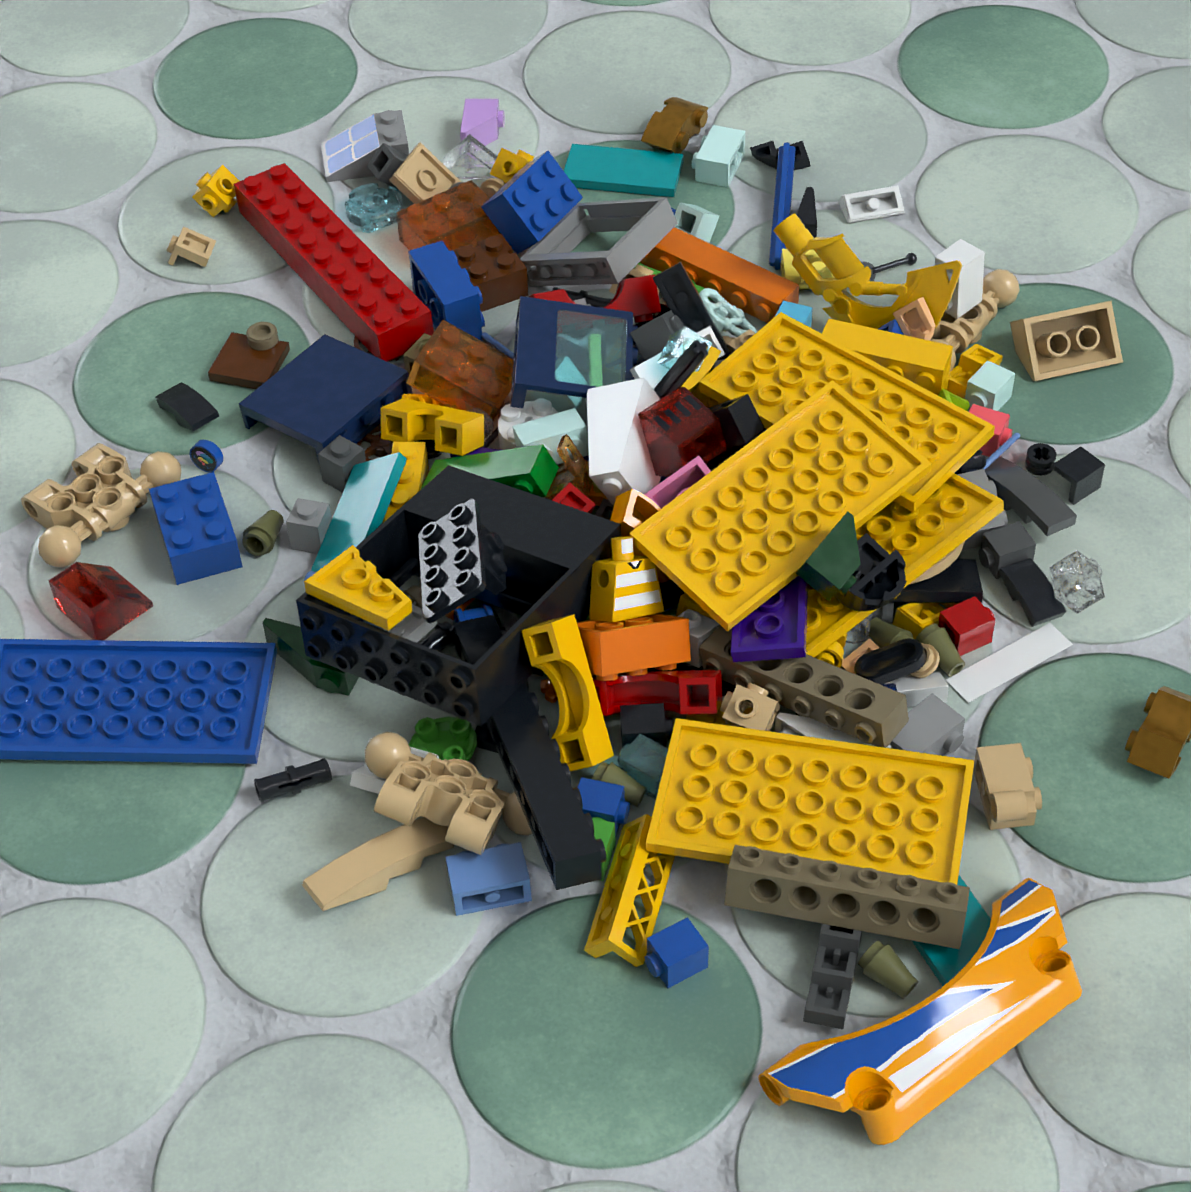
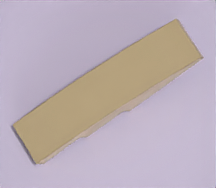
M426 817L415 820L411 826L401 825L338 857L304 879L302 886L322 911L384 891L387 888L389 879L420 869L424 857L454 848V844L445 841L449 827L435 824Z

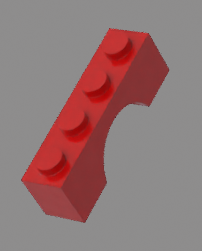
M655 274L620 281L613 299L603 308L633 312L635 323L653 320L652 314L661 312L658 289L653 280ZM564 289L528 296L576 304ZM558 312L557 336L563 335L562 329L574 327V332L579 333L593 330L592 324L604 322V327L609 328L623 325V321Z
M721 670L648 671L647 674L638 676L626 675V672L618 674V679L611 681L596 680V675L592 676L603 716L619 713L620 705L664 703V710L675 711L679 714H717L723 702Z

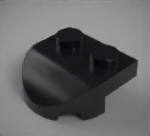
M866 533L857 540L861 564L852 574L857 578L856 582L844 596L839 592L834 595L841 604L854 611H871L889 604L901 594L907 582L904 571L906 564L900 553L895 550L889 554Z

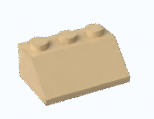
M1112 301L1010 322L1015 352L1032 381L1123 363Z

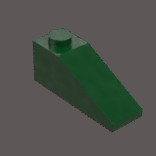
M269 618L264 619L262 624L266 642L276 643L277 654L316 688L323 689L329 693L350 695L359 677L306 656L300 626Z

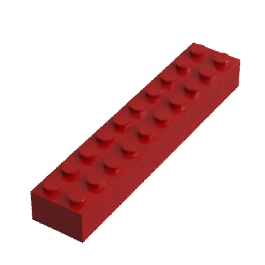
M285 163L273 166L269 170L254 176H248L244 180L234 183L238 209L241 215L375 357L389 361L405 354L424 333L434 337L431 310Z

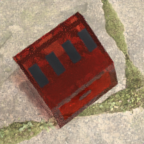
M686 387L675 389L638 413L656 476H671L698 455L706 464L727 449L719 418Z
M76 562L48 580L57 608L93 640H105L153 607V602L111 566Z

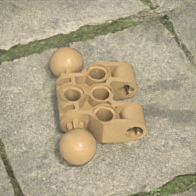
M996 269L988 273L983 279L982 301L958 319L945 312L934 330L931 341L953 346L950 371L953 370L956 363V354L962 353L969 344L976 343L981 339L983 329L997 315V308H1004L1016 300L1020 291L1019 283L1016 276L1008 270Z
M97 443L72 461L73 470L78 477L70 485L63 486L51 479H47L21 498V502L26 512L46 528L39 538V555L47 564L63 568L73 564L80 556L81 542L84 539L89 538L96 541L102 537V531H115L125 527L129 522V516L135 512V507L140 508L147 503L146 494L150 488L180 481L181 465L172 454L157 451L144 459L141 463L140 476L134 480L131 476L126 457L101 443Z
M384 732L376 735L368 742L365 749V763L368 769L379 778L387 779L377 797L374 812L408 826H411L415 819L420 816L426 817L435 824L448 826L445 841L479 855L483 854L493 838L501 814H503V820L507 827L516 834L525 836L532 834L515 791L510 794L498 789V780L491 777L488 779L482 777V774L478 772L472 763L462 759L441 760L437 758V755L430 752L425 758L419 757L411 753V748L406 739L397 733Z

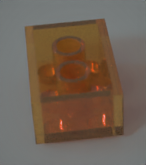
M472 180L461 183L456 187L396 212L399 240L409 250L441 240L449 251L469 244L475 247L478 241L501 233L481 208L490 197Z
M442 320L415 359L406 384L447 407L484 414V428L490 430L498 418L500 409L510 399L513 359L449 322Z

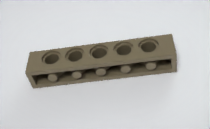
M721 625L699 647L703 670H721V680L735 686L738 684L747 688L748 683L760 686L769 692L767 697L778 701L779 705L791 709L803 717H809L826 724L833 730H840L856 737L863 743L886 748L909 721L905 694L806 654V657L733 662L731 656L732 629L727 632Z
M735 845L728 866L724 905L960 949L970 887L959 886L950 882L921 879L912 875L882 872L873 868L838 864L834 861L800 857L791 853L784 854L767 851L753 846Z

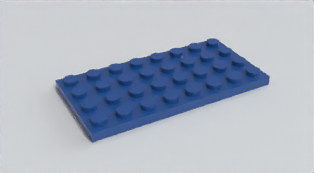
M0 639V759L257 764L277 657L276 643Z

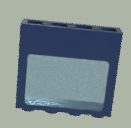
M520 296L515 326L510 407L523 408L527 390L587 398L588 389L634 380L630 369L636 365L638 347H633L636 343L630 332L637 329L638 326L633 325V312Z

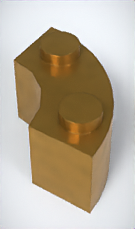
M671 97L664 101L666 106L661 113L655 111L643 133L641 141L657 149L681 154L683 149L686 148L689 138L694 134H699L701 128L705 126L708 118V107L681 98Z
M1163 686L1158 689L1157 693H1150L1144 707V712L1148 713L1140 726L1139 731H1131L1125 750L1130 752L1127 759L1128 763L1170 779L1181 761V757H1179L1185 743H1189L1191 739V696Z

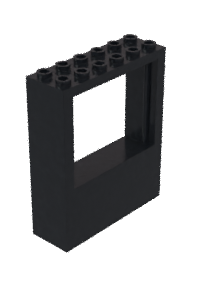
M448 465L355 548L359 550L360 557L365 562L370 561L376 566L377 573L383 579H389L400 588L413 575L421 578L418 535L423 527L430 522L439 520L456 505L464 504L468 500L474 499L479 504L481 523L490 532H496L504 543L503 558L507 567V572H505L507 589L494 596L486 587L483 592L473 598L522 616L474 665L363 622V619L306 592L296 600L306 656L365 679L370 683L395 691L400 695L410 697L430 707L457 716L462 720L482 726L537 670V667L531 666L521 630L544 621L575 614L576 622H582L589 616L592 565L595 561L612 558L611 538L621 537V524Z

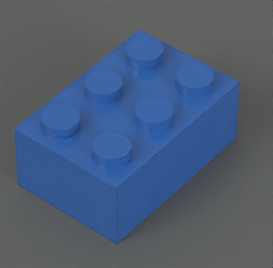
M546 151L521 168L481 208L514 252L519 254L538 243L583 197L551 153Z
M442 240L408 251L413 293L431 310L433 328L440 339L450 343L451 351L483 341L482 327H485V320L480 311L483 297L479 287L472 285L467 270L465 268L461 269L455 252L453 250L449 251Z
M214 472L149 489L157 522L177 585L243 567L237 539Z

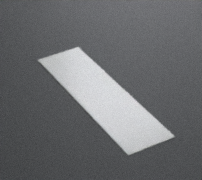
M1048 623L946 679V681L969 703L1073 644L1051 623Z

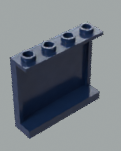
M324 334L239 403L245 428L250 429L259 421L314 447L318 458V453L339 435L357 444L381 423V407L402 399L403 394H413L407 370Z

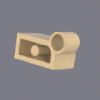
M1021 743L977 747L973 772L989 830L1034 825L1036 810L1042 809V795L1039 787L1033 786L1032 761L1030 757H1025Z

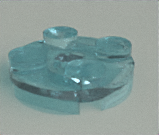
M378 183L359 186L350 192L349 200L345 201L348 220L354 225L359 226L361 231L365 233L375 232L377 228L398 223L403 219L404 206L402 195L398 189L387 185V189L378 188Z

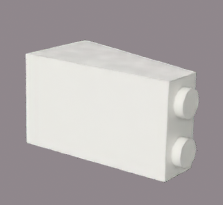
M645 377L591 388L587 391L589 477L613 506L616 496L630 489L646 494L659 484L675 422L663 412L668 408ZM658 415L671 428L665 431L653 418Z

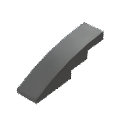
M999 456L985 469L988 480H993L995 483L997 497L1004 501V510L1013 509L1025 524L1033 521L1046 536L1075 525L1077 515L1052 490L1017 464Z
M822 924L803 1022L838 1029L844 1028L862 931Z

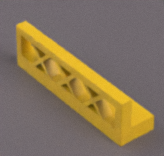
M648 814L623 825L584 949L585 952L595 959L613 951L635 967L644 964L647 954V938L652 936L675 858L674 855L662 854L658 856L657 853L646 851V839L652 818ZM650 864L655 878L654 885L651 887L648 886L643 873L645 865ZM639 895L646 910L644 918L639 919L634 906L635 897ZM631 927L636 941L635 949L622 942L626 928Z

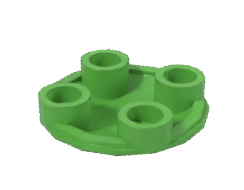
M450 716L437 719L426 717L416 723V732L409 742L410 747L437 754L441 760L462 759L469 761L477 747V734L471 723L467 720Z

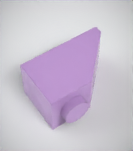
M465 99L460 130L462 156H468L498 139L499 128L504 127L505 113L504 110H499V99Z

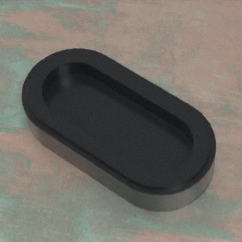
M911 638L902 639L862 655L856 661L854 671L858 676L883 685L918 671L926 662V653L918 640Z

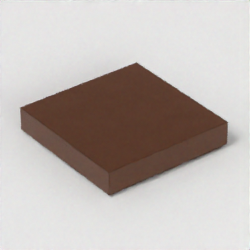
M231 332L208 371L209 381L257 389L279 371L290 351L289 342L278 340V343L271 349L255 350L248 345L245 334Z

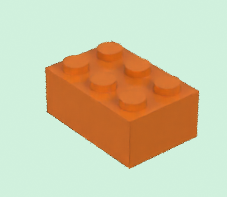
M656 613L617 622L598 620L577 622L591 675H596V680L618 679V674L626 672V675L631 676L645 675L648 673L647 668L653 667L656 670H674L677 668V663L691 661L689 618Z

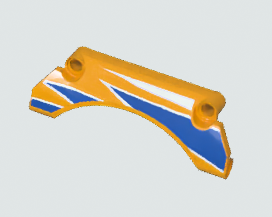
M1031 878L1024 879L992 903L990 927L984 941L968 964L953 979L922 1002L883 1022L846 1035L799 1045L758 1076L759 1083L767 1097L778 1106L783 1105L790 1099L841 1113L851 1109L860 1115L868 1138L872 1143L885 1145L899 1139L906 1130L1081 996L1082 989L1071 956L1067 952L1059 950L1068 942L1053 890Z

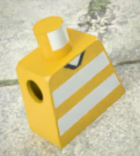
M633 537L611 538L612 558L595 561L592 565L590 620L617 622L664 612L655 564L646 556L634 555Z

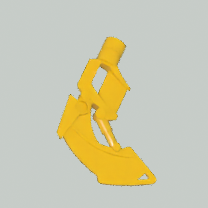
M795 213L783 220L773 230L793 256L792 266L815 295H823L824 300L831 304V306L822 309L834 320L878 329L894 320L893 313L922 297L937 327L952 298L962 269V263L955 260L907 272L906 283L903 284L870 281V268L868 266L864 267L843 239V233L833 237L814 238ZM813 249L835 278H822L805 256V253ZM947 269L953 270L950 281L948 278ZM859 295H899L892 306L884 307L870 305L854 297Z

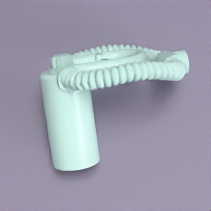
M705 288L700 291L699 295L720 333L728 331L735 337L740 336L749 329L757 333L756 328L744 318L745 315L742 309L734 305L732 306L714 289ZM708 297H710L716 303L714 304L708 300ZM735 325H739L743 329H739L735 327Z

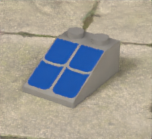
M387 110L381 113H374L321 143L327 182L375 176L367 165L382 143L409 155L402 110Z

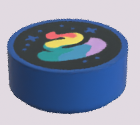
M199 440L190 449L192 462L202 471L214 472L223 463V454L220 448L209 440Z

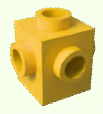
M501 148L490 174L503 180L506 184L521 168L532 161L534 156L522 150H518L517 154Z
M222 164L212 174L206 172L195 185L199 189L192 198L212 217H215L222 210L227 213L237 203V200L234 198L236 196L234 183L239 182V180Z

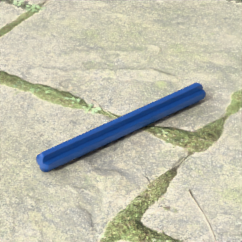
M788 142L784 143V146H780L778 150L769 265L775 267V270H780L782 249L787 248L773 230L791 215L796 149L794 146H790Z

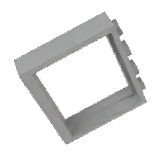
M667 197L577 203L538 243L534 244L520 258L527 267L528 285L618 284L678 224ZM584 209H587L588 215H586ZM628 231L609 251L571 252L591 232Z

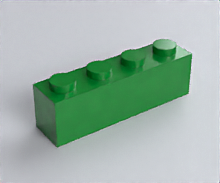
M543 444L438 459L434 461L421 489L449 465L540 497H546L559 467Z

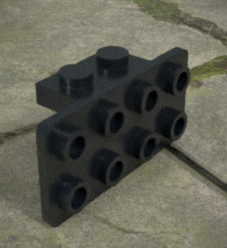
M470 499L464 504L456 505L448 514L423 527L418 535L422 613L423 619L427 623L431 624L483 592L486 587L494 596L507 589L505 577L507 567L503 558L504 543L496 532H490L481 523L479 504L474 499Z

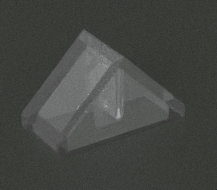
M470 134L443 157V164L458 179L497 178L490 174L497 155Z

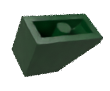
M846 512L796 572L800 578L828 601L837 592L844 596L857 580L852 574L861 563L854 517L851 513Z

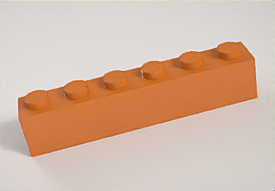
M675 227L639 262L661 272L682 262L690 279L696 285L716 290L732 306L734 305L742 309L743 312L766 323L775 317L783 301L796 304L799 301V284Z

